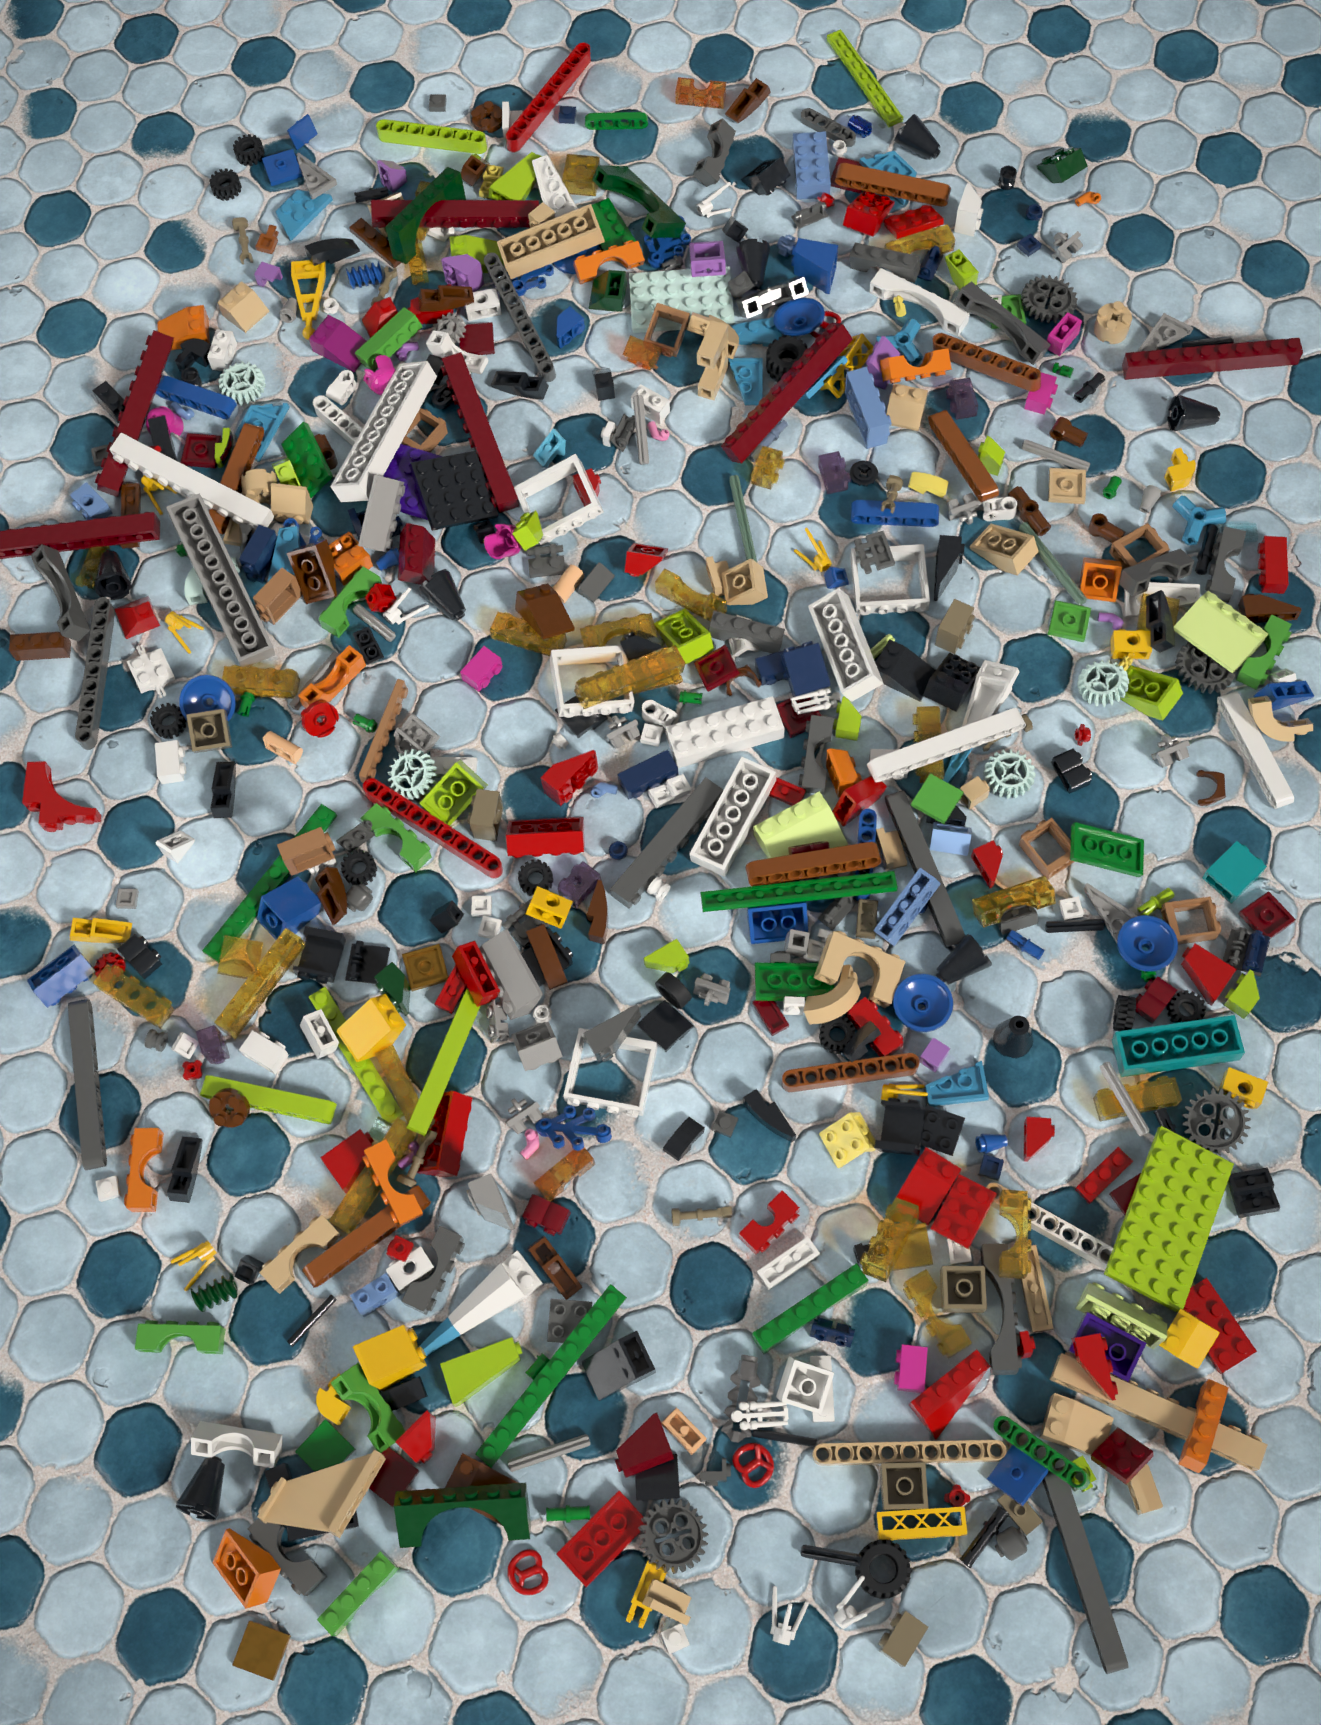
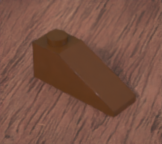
M1246 594L1241 597L1238 604L1239 613L1246 616L1253 623L1268 622L1271 615L1285 621L1297 620L1302 611L1300 607L1261 594Z

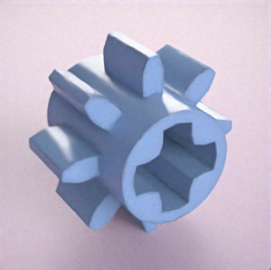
M787 234L785 237L781 236L777 242V248L780 249L778 253L787 257L789 254L792 255L793 245L797 244L794 242L796 238Z

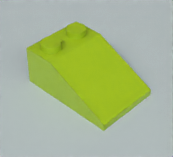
M470 235L450 237L451 256L468 254L480 261L482 274L488 273L484 263V257L488 253L497 254L504 267L497 241Z
M685 608L653 623L674 658L682 666L714 650L710 632Z
M1131 665L1126 671L1129 679L1128 691L1125 692L1124 698L1120 697V700L1149 717L1163 721L1183 695L1177 678Z
M459 760L419 804L431 815L451 826L471 805L472 796L476 795L477 789L484 790L488 784L462 760Z

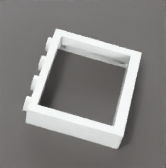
M576 454L514 487L524 513H531L526 498L576 471L579 473L592 503L542 529L543 537L539 542L541 546L547 542L550 543L553 539L565 535L568 531L580 527L585 522L595 519L596 516L604 513L584 466Z
M924 544L889 546L894 561H918L922 599L861 602L857 567L861 560L859 555L856 554L855 549L851 548L850 560L856 614L923 612L929 609L930 597ZM870 550L865 551L867 558L872 557Z
M621 645L551 650L550 665L559 717L570 718L578 715L591 716L593 714L608 715L610 713L625 714L632 712L634 697L627 659ZM618 661L624 700L564 704L558 665Z
M579 1028L563 1095L564 1100L572 1106L582 1104L594 1110H599V1108L607 1109V1112L613 1114L624 1112L630 1117L643 1116L657 1053V1042L626 1037L619 1049L649 1054L639 1104L634 1106L573 1094L584 1042L587 1043L583 1033L588 1031V1029Z

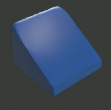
M830 567L824 573L828 589L849 585L845 568Z

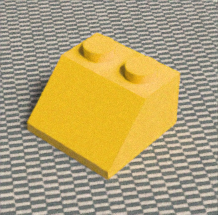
M1180 1309L1167 1330L1166 1340L1159 1344V1346L1198 1369L1220 1332L1184 1309Z

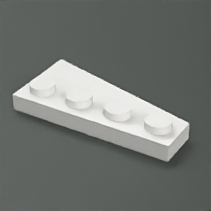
M544 155L533 160L532 163L542 202L555 211V218L578 209L550 157Z
M1150 582L1148 590L1136 596H1131L1125 590L1124 618L1145 615L1146 596L1160 590L1164 591L1170 610L1194 605L1200 598V584Z

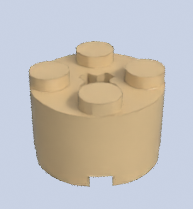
M1120 301L1102 306L1098 310L1094 325L1095 336L1102 342H1110L1109 344H1118L1125 340L1132 322L1130 310Z
M252 469L247 471L245 476L242 474V495L259 504L267 503L271 505V484L277 483L276 473L273 471L267 473L266 469Z

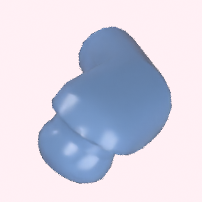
M172 402L170 405L171 409L185 420H191L195 416L192 409L188 408L185 411L177 402Z
M600 782L591 788L590 794L594 798H599L606 793L616 795L618 785Z

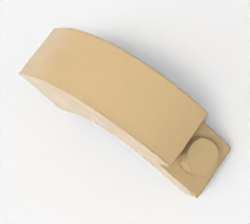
M692 312L687 330L705 336L711 320L724 324L727 323L712 315L706 317ZM728 325V358L733 359L739 345V336Z
M1268 696L1248 699L1249 711L1254 722L1270 738L1290 742L1294 741V734L1305 735L1313 731V724L1308 718L1293 721L1275 719L1272 713V703Z
M843 965L840 981L833 990L823 995L808 996L806 998L804 1013L809 1025L832 1021L849 1011L857 1002L861 991L857 984V974L853 972L851 965Z

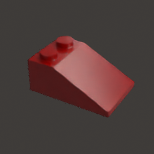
M926 1147L892 1204L924 1224L929 1225L962 1169Z

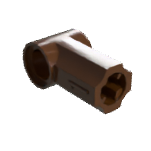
M1059 417L1049 432L1054 440H1065L1078 447L1083 446L1088 436V433L1072 426L1071 422L1064 417Z
M325 434L315 435L314 437L330 470L335 469L338 464L337 458Z
M1097 513L1092 516L1088 531L1092 536H1101L1113 543L1125 535V531L1108 522L1104 514Z

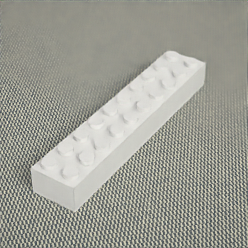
M428 361L401 363L398 365L330 486L340 502L369 500L374 474L383 476L437 378Z

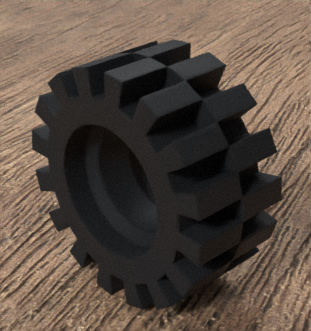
M248 134V137L243 135V138L238 137V141H234L233 150L237 161L241 165L243 163L244 166H247V164L253 166L252 163L257 165V161L261 162L262 158H264L265 151L262 141L256 135L251 136V134ZM253 148L250 152H244L246 149Z
M227 168L224 171L219 169V173L215 171V175L212 174L209 180L213 195L224 201V198H226V201H229L230 197L234 199V195L238 196L242 186L237 173L233 172L232 169L228 171ZM224 183H230L228 186H221Z
M166 703V706L160 704V709L157 706L155 708L156 712L152 711V716H150V723L155 732L160 737L163 736L164 739H167L168 736L170 739H173V735H176V737L180 736L178 732H184L183 728H186L185 723L187 722L182 715L180 707H177L176 704L171 706L170 703ZM168 716L175 717V721L171 725H162L164 718Z
M359 849V852L353 850V854L348 852V857L344 856V862L341 861V871L344 878L349 884L351 882L352 885H359L360 883H364L365 886L368 885L367 881L372 882V877L377 875L375 872L377 867L373 856L367 851L364 853L362 849ZM358 862L365 863L366 869L360 874L352 872L354 864Z
M533 859L530 864L528 861L525 862V867L522 865L520 867L521 871H518V881L524 893L527 892L529 896L534 894L537 886L549 891L548 888L551 889L553 883V874L550 866H547L546 862L541 863V860L535 862ZM539 872L543 875V880L539 884H532L528 880L530 874Z
M1185 990L1183 993L1182 991L1178 992L1177 995L1175 994L1167 1007V1010H1169L1167 1015L1168 1017L1171 1016L1170 1021L1181 1023L1202 1020L1206 1014L1204 999L1200 1000L1201 996L1199 994L1195 996L1194 991L1188 993V990ZM1183 1003L1190 1004L1194 1009V1014L1192 1016L1182 1015L1179 1011V1006Z
M1118 995L1113 1016L1114 1031L1132 1030L1136 1014L1135 997Z
M840 1016L832 1021L822 1023L820 1027V1043L824 1045L825 1050L829 1049L830 1053H833V1051H836V1054H839L840 1051L843 1053L845 1046L855 1034V1027H853L852 1021H848L847 1017L843 1019ZM834 1028H841L845 1032V1037L841 1041H834L830 1037V1031Z

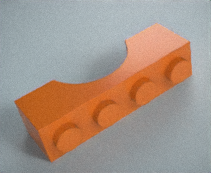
M633 240L625 242L623 246L618 247L614 245L609 247L607 251L602 252L598 250L587 257L586 255L579 256L574 260L573 266L579 284L593 281L597 276L598 268L605 262H619L628 270L643 265L645 260L639 241L633 242Z
M949 349L925 353L923 362L919 367L909 364L904 355L880 360L883 382L890 381V384L901 382L900 379L905 378V381L915 380L916 376H920V379L931 377L930 374H935V377L946 375L945 371L952 370Z
M349 645L336 658L334 668L324 680L316 684L310 683L298 695L302 706L307 708L311 703L319 700H325L329 703L366 666L363 655Z
M134 1128V1134L131 1135L130 1142L133 1147L132 1154L128 1158L130 1174H127L126 1178L128 1194H125L124 1204L131 1212H156L158 1192L146 1184L144 1169L153 1156L162 1153L164 1133L159 1128Z
M387 1139L365 1149V1156L362 1157L367 1168H372L374 1174L371 1177L376 1187L381 1186L383 1193L380 1195L385 1205L390 1204L393 1211L389 1213L394 1223L398 1222L402 1226L422 1216L423 1212L414 1194H401L395 1191L388 1181V1171L395 1161V1155Z
M1207 1379L1200 1388L1195 1405L1197 1407L1196 1416L1189 1436L1184 1443L1178 1462L1179 1465L1197 1473H1200L1207 1465L1229 1387Z

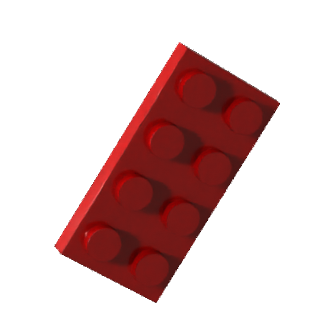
M1207 1278L1190 1288L1183 1309L1220 1332L1207 1353L1220 1374L1257 1352Z
M619 1490L556 1555L587 1588L642 1532L638 1527L645 1525L641 1521L643 1515Z

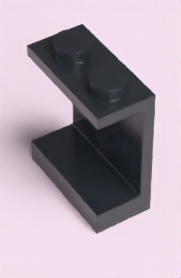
M305 926L303 932L306 937L299 965L293 966L292 970L302 980L311 978L316 979L317 982L327 984V982L334 983L346 942L343 933Z
M549 928L547 932L564 971L573 965V954L568 947H563L561 944L562 939L558 933H553ZM531 946L521 955L540 987L546 983V980Z
M888 1098V1101L881 1100V1105L885 1107L881 1140H875L874 1148L879 1152L919 1156L926 1108L917 1100H908L907 1103L900 1102V1099Z

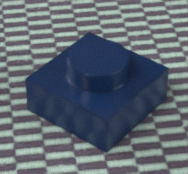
M560 106L559 123L575 124L576 107Z
M1031 233L1017 244V247L1028 257L1041 249L1042 246Z
M984 1154L978 1175L999 1181L1004 1160Z

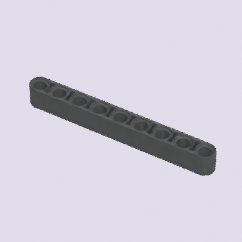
M488 253L484 257L488 274L540 376L544 377L546 382H551L556 378L554 365L498 255Z
M100 597L94 603L75 738L85 750L93 749L98 740L112 641L115 609L106 597Z
M903 790L886 795L885 803L898 831L914 874H916L919 868H922L941 883L928 900V907L945 947L956 945L963 939L965 934L908 798Z
M90 999L69 1002L68 1014L83 1168L91 1170L106 1167L107 1154L93 1009Z
M1063 1467L1056 1468V1471L1063 1470ZM1049 1471L1042 1482L1102 1667L1106 1674L1127 1669L1129 1666L1070 1485Z

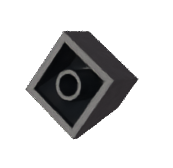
M782 158L763 161L741 180L758 195L766 194L767 196L775 191L774 188L776 186L786 183L790 173Z

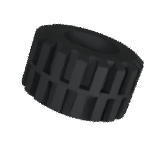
M781 336L779 340L774 339L772 344L768 345L766 351V368L772 379L775 378V381L779 382L782 375L787 373L792 368L793 363L799 360L804 351L808 349L807 344L803 343L802 339L797 340L795 336L793 338L790 336L783 338ZM783 358H791V359H794V361L785 362V361H782L781 359H783Z
M880 1539L870 1542L859 1552L862 1560L861 1565L855 1567V1576L857 1581L861 1576L865 1577L860 1586L863 1588L862 1590L874 1598L886 1599L900 1594L910 1581V1574L912 1573L910 1558L907 1557L906 1551L899 1547V1544L893 1543L891 1540ZM880 1555L891 1558L896 1566L894 1578L887 1583L877 1582L870 1573L872 1560Z

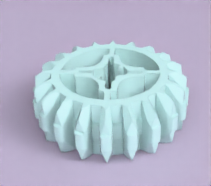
M243 361L241 364L235 362L234 366L229 365V369H224V373L220 374L218 383L221 394L234 399L241 406L243 403L249 405L250 401L255 402V398H260V394L264 393V388L266 387L265 377L260 368H257L255 364L252 365L250 362L245 364Z
M1102 659L1100 663L1094 661L1092 666L1087 664L1086 669H1082L1081 674L1078 676L1077 687L1079 688V694L1084 701L1088 700L1089 705L1095 703L1096 707H1098L1099 704H1102L1105 708L1106 704L1109 703L1112 706L1113 701L1119 702L1120 697L1124 698L1125 692L1128 691V674L1124 671L1123 666H1118L1117 662L1111 664L1110 659L1107 663H1104Z
M412 749L411 752L405 750L404 754L398 753L399 759L393 758L395 764L389 765L392 771L387 772L388 775L392 776L388 779L392 783L391 789L405 798L408 797L410 800H413L414 797L420 799L421 794L426 796V790L431 791V784H436L433 778L438 777L434 773L437 770V767L433 765L435 761L430 759V755L425 754L422 750ZM414 761H420L423 767H417ZM402 781L408 782L411 788H405Z
M1003 749L1001 754L996 752L994 757L991 756L985 764L983 774L989 788H993V794L999 792L1000 797L1005 794L1007 799L1013 795L1016 799L1018 794L1023 796L1025 791L1028 792L1034 784L1036 774L1033 772L1035 767L1031 765V759L1025 760L1026 754L1020 756L1019 750L1015 754L1012 749L1006 753ZM1018 768L1022 770L1024 778L1021 777V774L1018 772ZM995 769L998 771V774L1001 776V779H1000V780H999V779L996 777V775H995V771H994Z

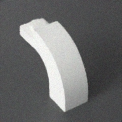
M433 330L426 343L430 352L437 357L444 358L462 352L470 374L471 372L482 374L489 361L487 356L467 353L458 348L446 332Z

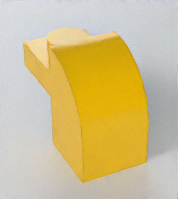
M1181 447L1174 449L1171 457L1174 466L1168 467L1164 476L1171 492L1186 487L1191 482L1196 469L1195 460L1188 462V457L1183 453Z
M334 1376L328 1384L329 1389L327 1392L319 1388L316 1404L324 1417L341 1426L351 1407L338 1399L339 1394L331 1384L337 1378Z

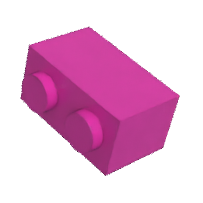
M1067 312L1048 335L1047 342L1051 344L1048 350L1060 357L1079 334L1082 320Z
M1041 372V387L1035 392L1029 391L1024 409L1045 415L1046 409H1050L1053 402L1051 395H1055L1058 385L1055 384L1057 377Z
M483 646L460 671L462 680L480 692L482 688L488 686L494 675L500 673L502 661L498 655Z
M902 1344L900 1350H896L895 1362L899 1363V1372L895 1371L894 1384L898 1385V1391L915 1393L925 1391L928 1347Z

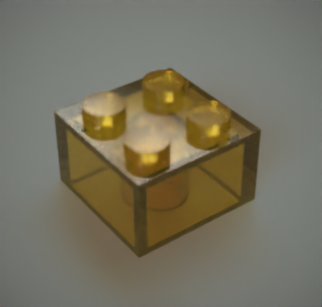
M567 154L562 181L569 194L596 196L598 186L592 179L598 165H600V157Z

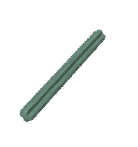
M730 476L729 481L746 560L753 559L757 562L739 476Z
M1027 522L1020 524L1019 531L1034 536L1038 555L1079 606L1086 603V596Z

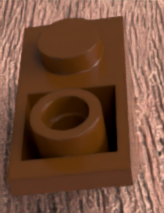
M472 154L462 167V180L473 187L490 163L479 155Z

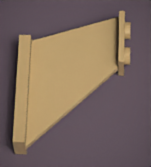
M374 1450L371 1454L286 1481L281 1477L272 1486L271 1495L268 1500L261 1504L257 1517L265 1524L268 1522L331 1532L334 1536L340 1538L386 1459L382 1453Z

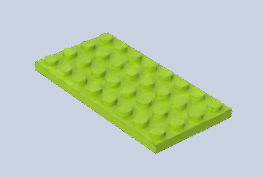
M1163 1126L1158 1127L1104 1275L1177 1313L1180 1309H1183L1234 1163Z

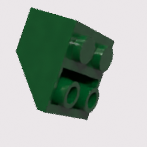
M1074 147L1060 148L1054 152V155L1043 158L1042 162L1037 165V169L1052 183H1063L1088 167L1082 149Z
M608 270L593 279L589 309L623 311L627 287L626 271Z
M391 962L374 977L377 982L375 986L379 990L380 995L386 994L398 1013L402 1012L407 1016L409 1014L411 988L406 976Z

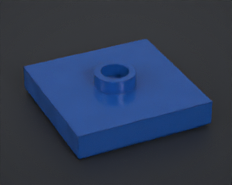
M293 149L262 158L271 186L303 177Z
M1012 1445L987 1480L1023 1506L1049 1471Z

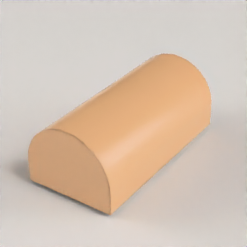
M569 565L553 586V589L558 593L564 604L584 579V573L575 565Z
M269 731L263 737L265 748L296 765L301 758L302 748L274 732Z
M677 1407L661 1423L691 1455L707 1440Z

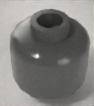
M363 883L359 885L353 884L346 893L347 907L353 912L356 910L364 911L373 900V891Z
M1010 1526L996 1536L998 1544L995 1545V1548L1001 1558L1005 1556L1008 1560L1013 1561L1028 1550L1027 1545L1029 1541L1021 1528L1017 1529Z

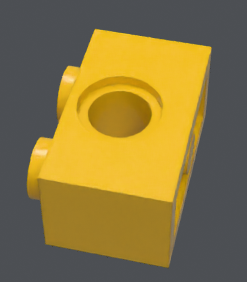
M1125 629L1113 631L1110 639L1111 659H1123L1124 656H1129L1132 659H1149L1152 653V647H1150L1151 631L1142 629L1136 631H1126Z
M537 886L525 914L561 929L573 901Z
M1228 1067L1224 1072L1219 1090L1220 1088L1223 1089L1224 1095L1231 1091L1230 1098L1239 1096L1237 1102H1244V1107L1248 1109H1257L1262 1104L1268 1081ZM1238 1086L1244 1087L1246 1094L1241 1093L1238 1090Z

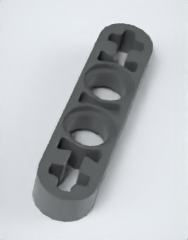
M805 108L801 111L802 124L817 132H826V137L833 141H844L846 147H852L855 144L856 134L854 131L811 108ZM824 122L825 125L819 126L817 123ZM837 129L839 132L832 133L831 130Z

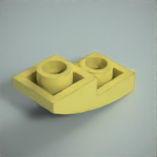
M487 165L483 174L484 181L479 190V197L491 199L488 197L491 184L503 175L504 167Z
M912 472L908 487L921 494L928 491L943 498L946 495L949 481L931 474Z

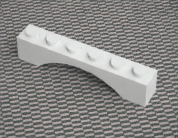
M880 268L870 282V294L882 300H892L897 295H900L903 300L918 304L930 311L937 318L943 330L957 337L968 324L970 313L949 300H945L935 293H931L904 278H900L890 271Z

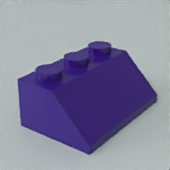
M1085 1312L1074 1338L1101 1333V1337H1105L1108 1350H1105L1106 1359L1111 1360L1113 1372L1111 1373L1128 1382L1147 1343L1089 1312ZM1071 1343L1068 1351L1074 1353L1073 1344Z

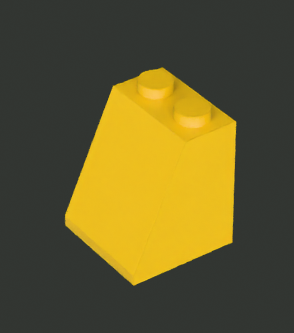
M383 994L370 998L336 1032L356 1062H360L388 1052L405 1028L406 1023L388 996Z
M401 1325L353 1346L369 1385L384 1391L427 1366L424 1360L426 1354L421 1346L418 1347L416 1342L418 1337L413 1328L410 1329L405 1325Z

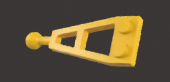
M310 260L291 262V277L302 320L306 321V327L303 329L302 334L305 339L309 340L315 332L312 321L317 320L326 279V263L322 262L314 266ZM318 278L315 294L301 295L298 279ZM313 302L312 311L306 313L303 303Z

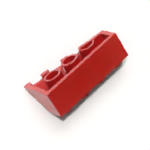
M455 1091L443 1093L433 1117L435 1123L429 1128V1130L436 1132L437 1136L431 1145L428 1146L423 1157L424 1162L420 1164L417 1173L439 1177L458 1175L461 1154L464 1149L465 1134L468 1128L467 1123L471 1111L472 1097Z
M977 1349L909 1404L910 1408L935 1440H937L978 1382L991 1367Z

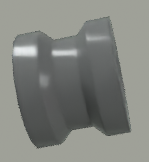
M150 1029L145 1038V1048H155L156 1051L162 1052L167 1045L168 1034L164 1032L157 1033L156 1030Z

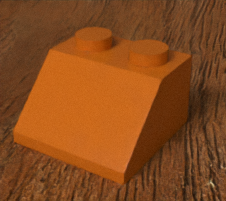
M1084 557L1079 589L1087 599L1116 602L1122 570L1121 561Z
M827 749L825 766L839 798L844 790L862 781L860 773H856L855 760L849 756L848 751Z

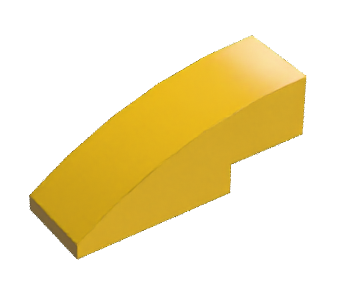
M73 918L70 940L92 943H124L130 938L132 923L93 918V920Z

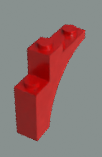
M46 761L27 762L22 803L29 811H40L38 823L45 831L56 832V830H63L64 823L68 825L76 823L90 825L94 824V822H101L102 815L96 808L75 805L62 798L56 792L52 781V769Z

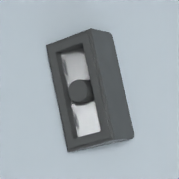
M240 523V551L242 554L253 533L252 525Z
M599 562L578 587L579 594L594 603L614 579L615 575Z
M1030 902L993 913L1002 935L1010 933L1012 930L1017 931L1038 924V914Z

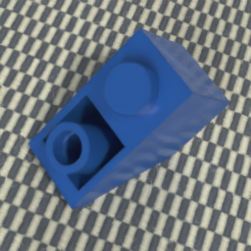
M568 307L557 316L556 336L560 349L564 345L569 344L575 336L580 335L585 329L584 318L571 307Z

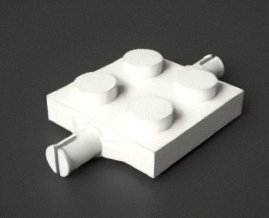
M138 645L136 649L140 656L126 661L141 694L149 690H156L159 698H163L162 694L164 697L166 696L163 687L167 683L175 681V676L161 648L147 653L144 645H140V647Z

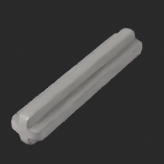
M357 604L353 608L354 614L386 640L392 642L396 638L395 632L363 606Z

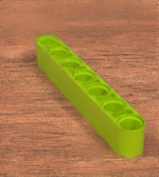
M387 119L379 120L376 123L378 137L382 142L473 154H483L487 151L486 136L481 131Z
M210 1075L205 1076L200 1096L211 1099L219 1090L232 1088L237 1090L238 1094L244 1095L247 1098L250 1108L323 1124L332 1123L337 1106L336 1103L329 1100Z

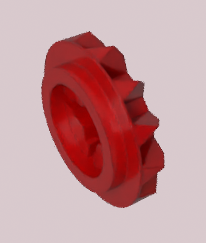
M112 952L102 954V957L96 959V965L94 966L95 975L103 982L118 980L124 974L126 968L124 959L119 954ZM106 962H109L112 965V973L108 969H105L107 968Z

